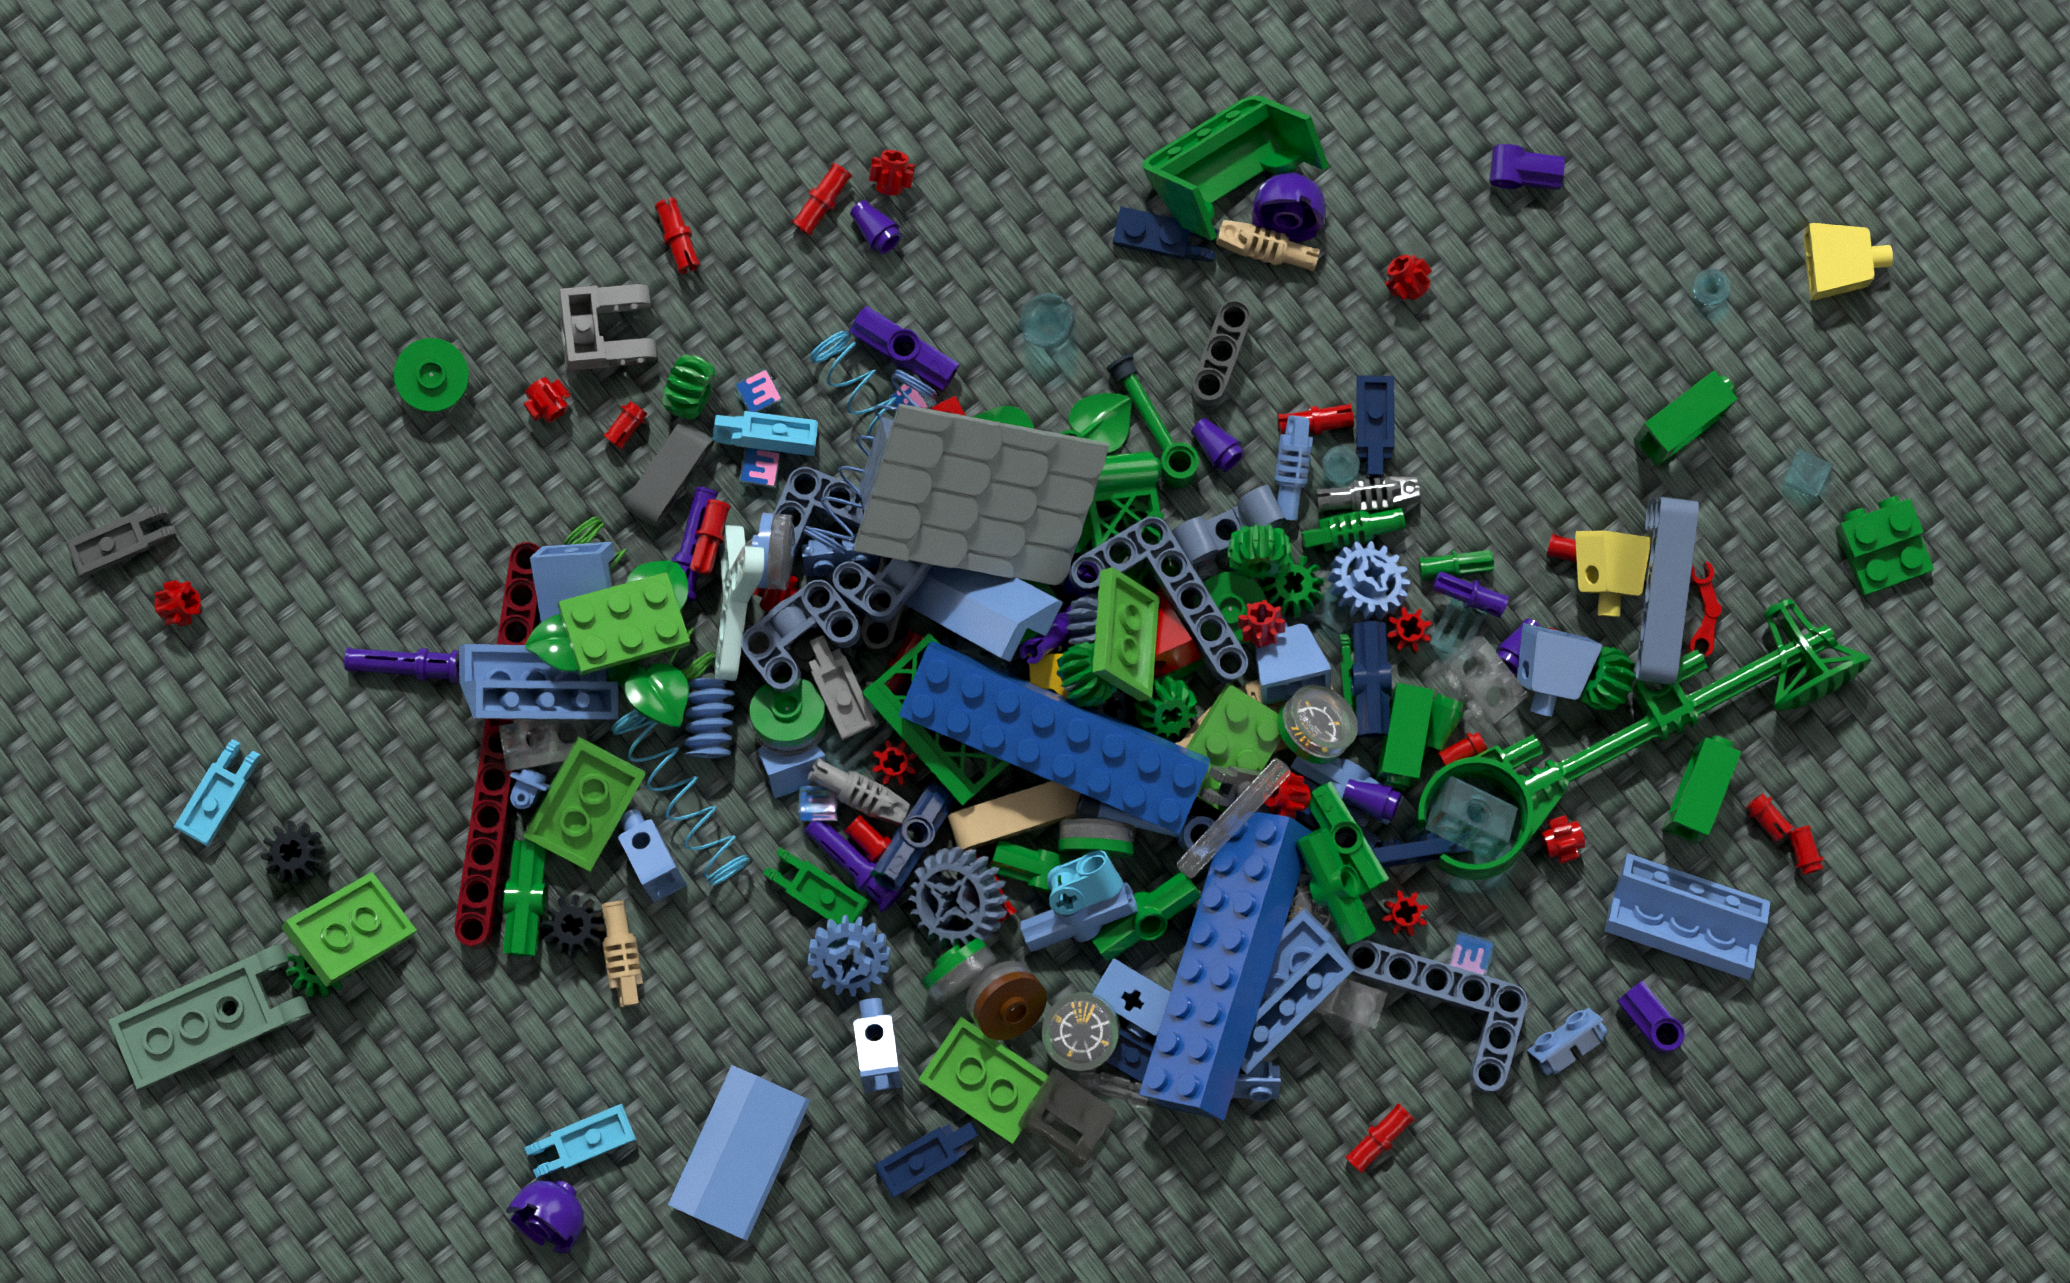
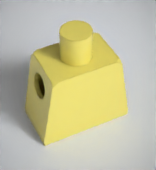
M1809 223L1803 232L1810 300H1818L1868 287L1874 280V268L1892 267L1893 252L1891 245L1871 246L1868 228Z
M1576 531L1579 590L1585 593L1599 594L1598 616L1620 617L1621 596H1639L1643 591L1651 537L1611 531Z

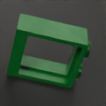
M1715 370L1645 422L1634 437V440L1653 464L1658 467L1728 413L1738 400L1733 383L1725 375L1719 376Z
M1397 683L1391 692L1389 700L1388 736H1384L1382 739L1375 780L1383 782V785L1394 786L1395 791L1405 792L1406 787L1412 788L1420 777L1435 689Z
M1713 735L1712 739L1706 737L1694 747L1662 830L1695 844L1709 836L1741 751L1733 748L1734 743L1732 741Z

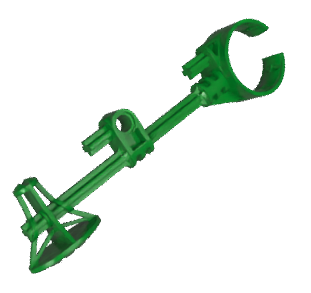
M1781 599L1778 604H1771L1763 614L1773 634L1777 650L1690 695H1685L1679 683L1708 669L1704 662V656L1697 649L1680 658L1675 685L1661 684L1662 689L1655 692L1648 690L1643 681L1635 679L1632 692L1645 715L1642 720L1561 762L1556 763L1549 759L1545 761L1544 768L1534 767L1530 769L1531 774L1526 777L1522 774L1518 775L1514 769L1544 754L1540 747L1541 744L1534 735L1504 750L1495 745L1474 757L1454 761L1441 768L1430 779L1423 790L1416 815V830L1426 826L1430 800L1435 792L1445 783L1458 778L1474 777L1498 785L1513 799L1521 816V829L1514 846L1504 856L1489 863L1467 864L1456 861L1443 853L1437 865L1443 872L1464 880L1493 878L1508 870L1518 860L1526 844L1567 792L1568 784L1571 781L1652 739L1658 738L1664 742L1669 739L1670 733H1682L1683 726L1688 724L1693 727L1698 724L1697 719L1700 714L1777 674L1780 676L1774 707L1777 712L1806 706L1808 702L1813 703L1825 695L1833 693L1842 685H1846L1855 679L1857 674L1862 672L1872 659L1868 654L1866 655L1838 644L1832 629H1829L1826 624L1819 628L1814 627L1798 609L1793 599ZM1788 610H1792L1798 620L1809 631L1808 634L1802 635ZM1774 618L1778 620L1790 641L1785 646L1774 623ZM1829 648L1849 656L1820 659L1816 654ZM1801 662L1803 669L1784 690L1787 669ZM1845 662L1831 670L1825 666V664ZM1806 673L1809 682L1789 693Z

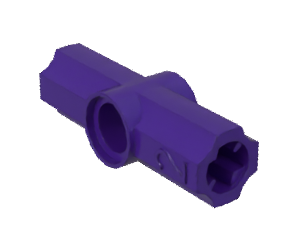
M865 306L859 312L849 330L850 335L890 359L893 365L900 369L908 370L941 392L949 386L960 367L959 363L919 339L914 331L903 329L868 306ZM901 342H909L914 346V351L908 356H900L894 349Z

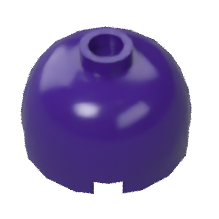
M1284 173L1273 176L1266 180L1256 193L1251 213L1252 224L1256 225V228L1263 227L1269 231L1274 230L1279 234L1284 233L1289 237V241L1292 242L1311 240L1316 237L1317 230L1320 228L1322 230L1325 225L1326 207L1324 195L1315 182L1298 173Z
M560 1180L557 1183L551 1181L532 1182L513 1198L506 1209V1213H514L510 1221L519 1231L541 1246L544 1244V1239L555 1244L556 1246L552 1251L556 1253L567 1254L579 1239L584 1228L585 1216L581 1203L575 1197L577 1192L571 1185Z

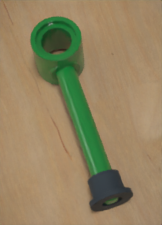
M1124 355L1112 362L1107 367V371L1109 373L1113 372L1117 381L1125 385L1162 450L1160 454L1162 457L1161 479L1173 488L1186 487L1195 478L1199 465L1198 454L1189 444L1174 443L1136 377L1138 371L1132 362L1134 359L1133 355ZM1173 459H1182L1188 464L1189 469L1184 472H1176L1170 467L1169 462Z

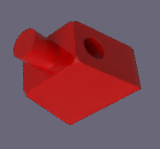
M1161 590L1154 593L1159 596L1154 679L1202 658L1189 633Z

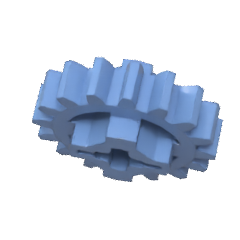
M1372 541L1368 542L1365 549L1362 548L1359 542H1355L1351 549L1344 547L1330 566L1332 571L1327 577V581L1335 584L1330 593L1331 595L1340 594L1342 597L1338 603L1340 607L1346 604L1351 606L1350 615L1354 616L1359 610L1363 612L1364 620H1369L1373 613H1375L1379 620H1382L1387 612L1393 615L1407 597L1408 593L1405 591L1410 585V580L1403 578L1407 572V567H1398L1396 562L1399 556H1387L1386 546H1383L1378 551L1375 550ZM1351 565L1350 575L1347 576V569ZM1387 586H1390V594L1386 596Z
M843 915L842 922L838 925L834 920L829 919L827 931L818 927L815 939L810 940L808 951L811 953L808 956V965L814 966L812 977L820 978L823 976L822 988L826 989L831 984L835 985L836 995H840L845 988L849 989L851 996H856V991L859 987L868 993L871 990V981L880 985L883 973H888L890 961L887 959H890L891 949L889 946H884L886 943L885 933L875 935L876 924L872 923L866 928L862 926L863 917L860 916L856 919L855 923H850L847 915ZM854 949L852 956L849 957L848 962L845 963V958L847 957V955H849L850 950Z

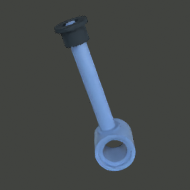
M1082 793L1079 796L1075 812V820L1080 821L1082 818L1093 821L1100 818L1176 837L1179 846L1184 851L1193 854L1212 852L1217 847L1221 834L1217 823L1209 817H1187L1179 835L1111 805L1103 804L1101 801ZM1198 824L1203 826L1206 831V839L1199 846L1195 845L1190 838L1192 828Z

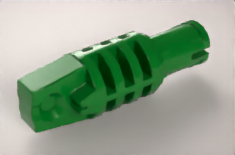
M1402 508L1373 514L1360 510L1319 519V528L1302 531L1301 536L1304 547L1323 544L1324 551L1327 552L1351 547L1355 542L1360 544L1368 543L1370 540H1374L1376 535L1406 529Z

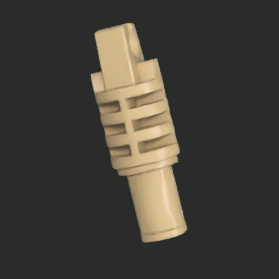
M1223 220L1216 241L1217 245L1244 257L1249 256L1251 259H1259L1261 262H1269L1275 266L1281 265L1284 262L1312 272L1316 267L1317 257L1320 252L1318 248L1289 241V237L1284 233L1279 234L1274 230L1269 231L1263 227L1256 228V225L1228 220Z
M621 900L604 903L602 908L607 937L604 938L602 943L610 989L617 988L620 1007L637 1005L638 994L636 985L643 984L636 937L633 936V933L629 934L625 902Z

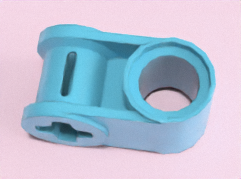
M1094 850L1083 857L1056 866L1050 870L1047 875V884L1052 891L1049 897V904L1051 909L1060 915L1074 914L1085 907L1114 897L1120 892L1123 881L1107 854L1102 850ZM1059 876H1061L1062 883H1059L1058 881ZM1070 896H1072V903H1071V904H1069V897H1070Z

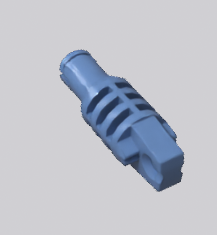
M1288 416L1285 434H1280L1278 445L1279 452L1277 453L1278 460L1274 480L1279 485L1277 503L1286 520H1298L1301 487L1304 488L1305 484L1308 483L1307 476L1309 473L1313 437H1308L1310 420L1302 416Z

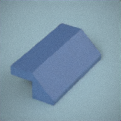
M933 565L918 589L906 600L905 605L1010 662L1026 629L1029 628L1046 636L1063 602L1019 578L1013 577L1012 579L956 567L948 568Z
M459 645L460 686L474 719H619L618 682H606V669L580 676L579 671L563 672L548 666L536 655L526 651L525 645Z
M1627 853L1609 906L1605 932L1749 980L1755 967L1757 946L1768 924L1771 901Z
M1305 907L1283 929L1241 1065V1069L1246 1074L1355 969L1332 934Z
M731 1065L668 1205L748 1241L811 1100Z

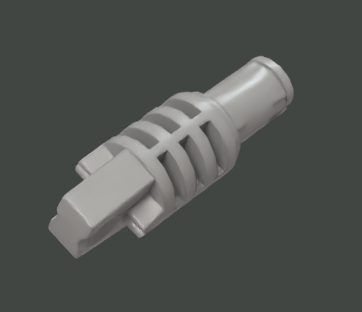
M820 758L813 764L811 769L814 771L809 773L808 780L814 781L835 792L839 801L870 817L897 826L904 821L910 804L887 787L856 771H848L846 773Z

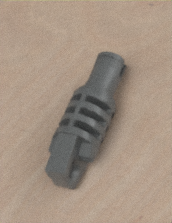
M1388 476L1383 479L1353 480V482L1349 483V486L1316 489L1319 513L1341 509H1352V512L1360 510L1372 512V510H1392L1420 503L1421 492L1418 477Z

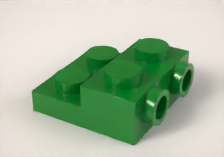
M1899 495L1887 498L1877 503L1878 510L1867 514L1864 508L1856 509L1843 515L1845 522L1840 523L1835 528L1862 597L1926 575L1935 570L1921 537L1924 531L1910 498L1904 501L1900 500Z

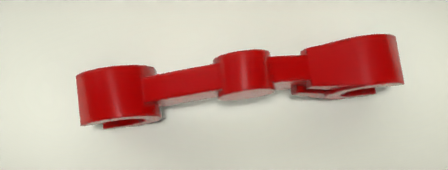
M1708 561L1703 564L1707 572V578L1699 579L1695 575L1693 565L1691 568L1690 582L1698 586L1704 605V616L1701 625L1690 639L1687 648L1688 652L1691 653L1694 650L1696 641L1705 642L1707 646V651L1704 654L1705 659L1714 650V627L1718 616L1722 612V607L1717 602L1711 583L1714 576V568Z

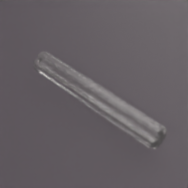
M1277 758L1273 759L1177 862L1179 870L1187 877L1193 878L1285 781L1291 773L1289 767L1283 761Z

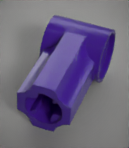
M1512 144L1495 145L1492 153L1489 184L1503 189H1517L1522 186L1560 190L1564 176L1565 157L1526 152V149Z
M1643 980L1616 1001L1645 1036L1650 1048L1656 1053L1670 1054L1683 1043L1685 1037L1683 1025L1670 1015ZM1660 1026L1670 1027L1675 1033L1674 1044L1664 1045L1660 1043L1656 1037L1657 1028Z

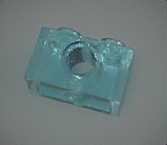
M1450 776L1435 794L1425 829L1439 835L1444 840L1452 841L1478 856L1493 861L1509 843L1518 807Z

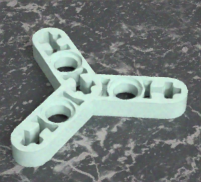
M725 525L722 534L725 540L723 544H719L724 596L715 658V679L736 681L747 603L762 578L764 549L762 547L745 545L744 528L742 526Z

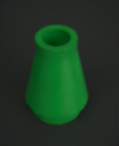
M1436 693L1432 702L1425 745L1441 751L1444 750L1447 741L1465 714L1462 712L1463 702Z

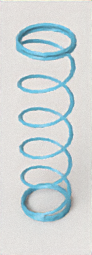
M840 331L817 346L809 359L812 360V363H820L844 351L830 368L827 375V384L840 387L865 378L850 396L847 403V411L856 415L871 412L874 410V407L854 412L850 409V404L861 387L876 373V370L873 369L844 383L832 384L830 382V376L834 368L856 345V342L846 345L851 335L848 334V331ZM838 341L834 346L822 353L826 348ZM896 397L878 405L891 406L896 401ZM883 408V409L880 411V413H879L880 416H882V414H883L887 409H884V408ZM877 416L875 417V419H874L873 422L871 423V425H870V427H869V429H868L867 436H870V432H871L873 426H874L875 423L878 421V417H877Z
M634 709L613 724L611 732H613V735H619L651 724L632 744L628 758L631 761L642 762L670 753L649 777L647 788L652 791H663L690 782L670 803L666 811V818L673 821L684 820L710 811L689 833L684 846L689 850H700L728 841L710 860L704 870L703 876L707 879L710 886L719 884L743 869L750 862V858H748V855H742L728 862L710 876L707 875L710 866L735 840L736 836H728L702 846H688L691 836L716 811L717 807L711 806L681 817L672 818L669 816V811L673 805L697 781L698 777L694 776L661 788H652L650 786V782L655 774L679 751V747H674L645 758H632L631 753L635 746L657 724L653 720L641 723L647 717Z

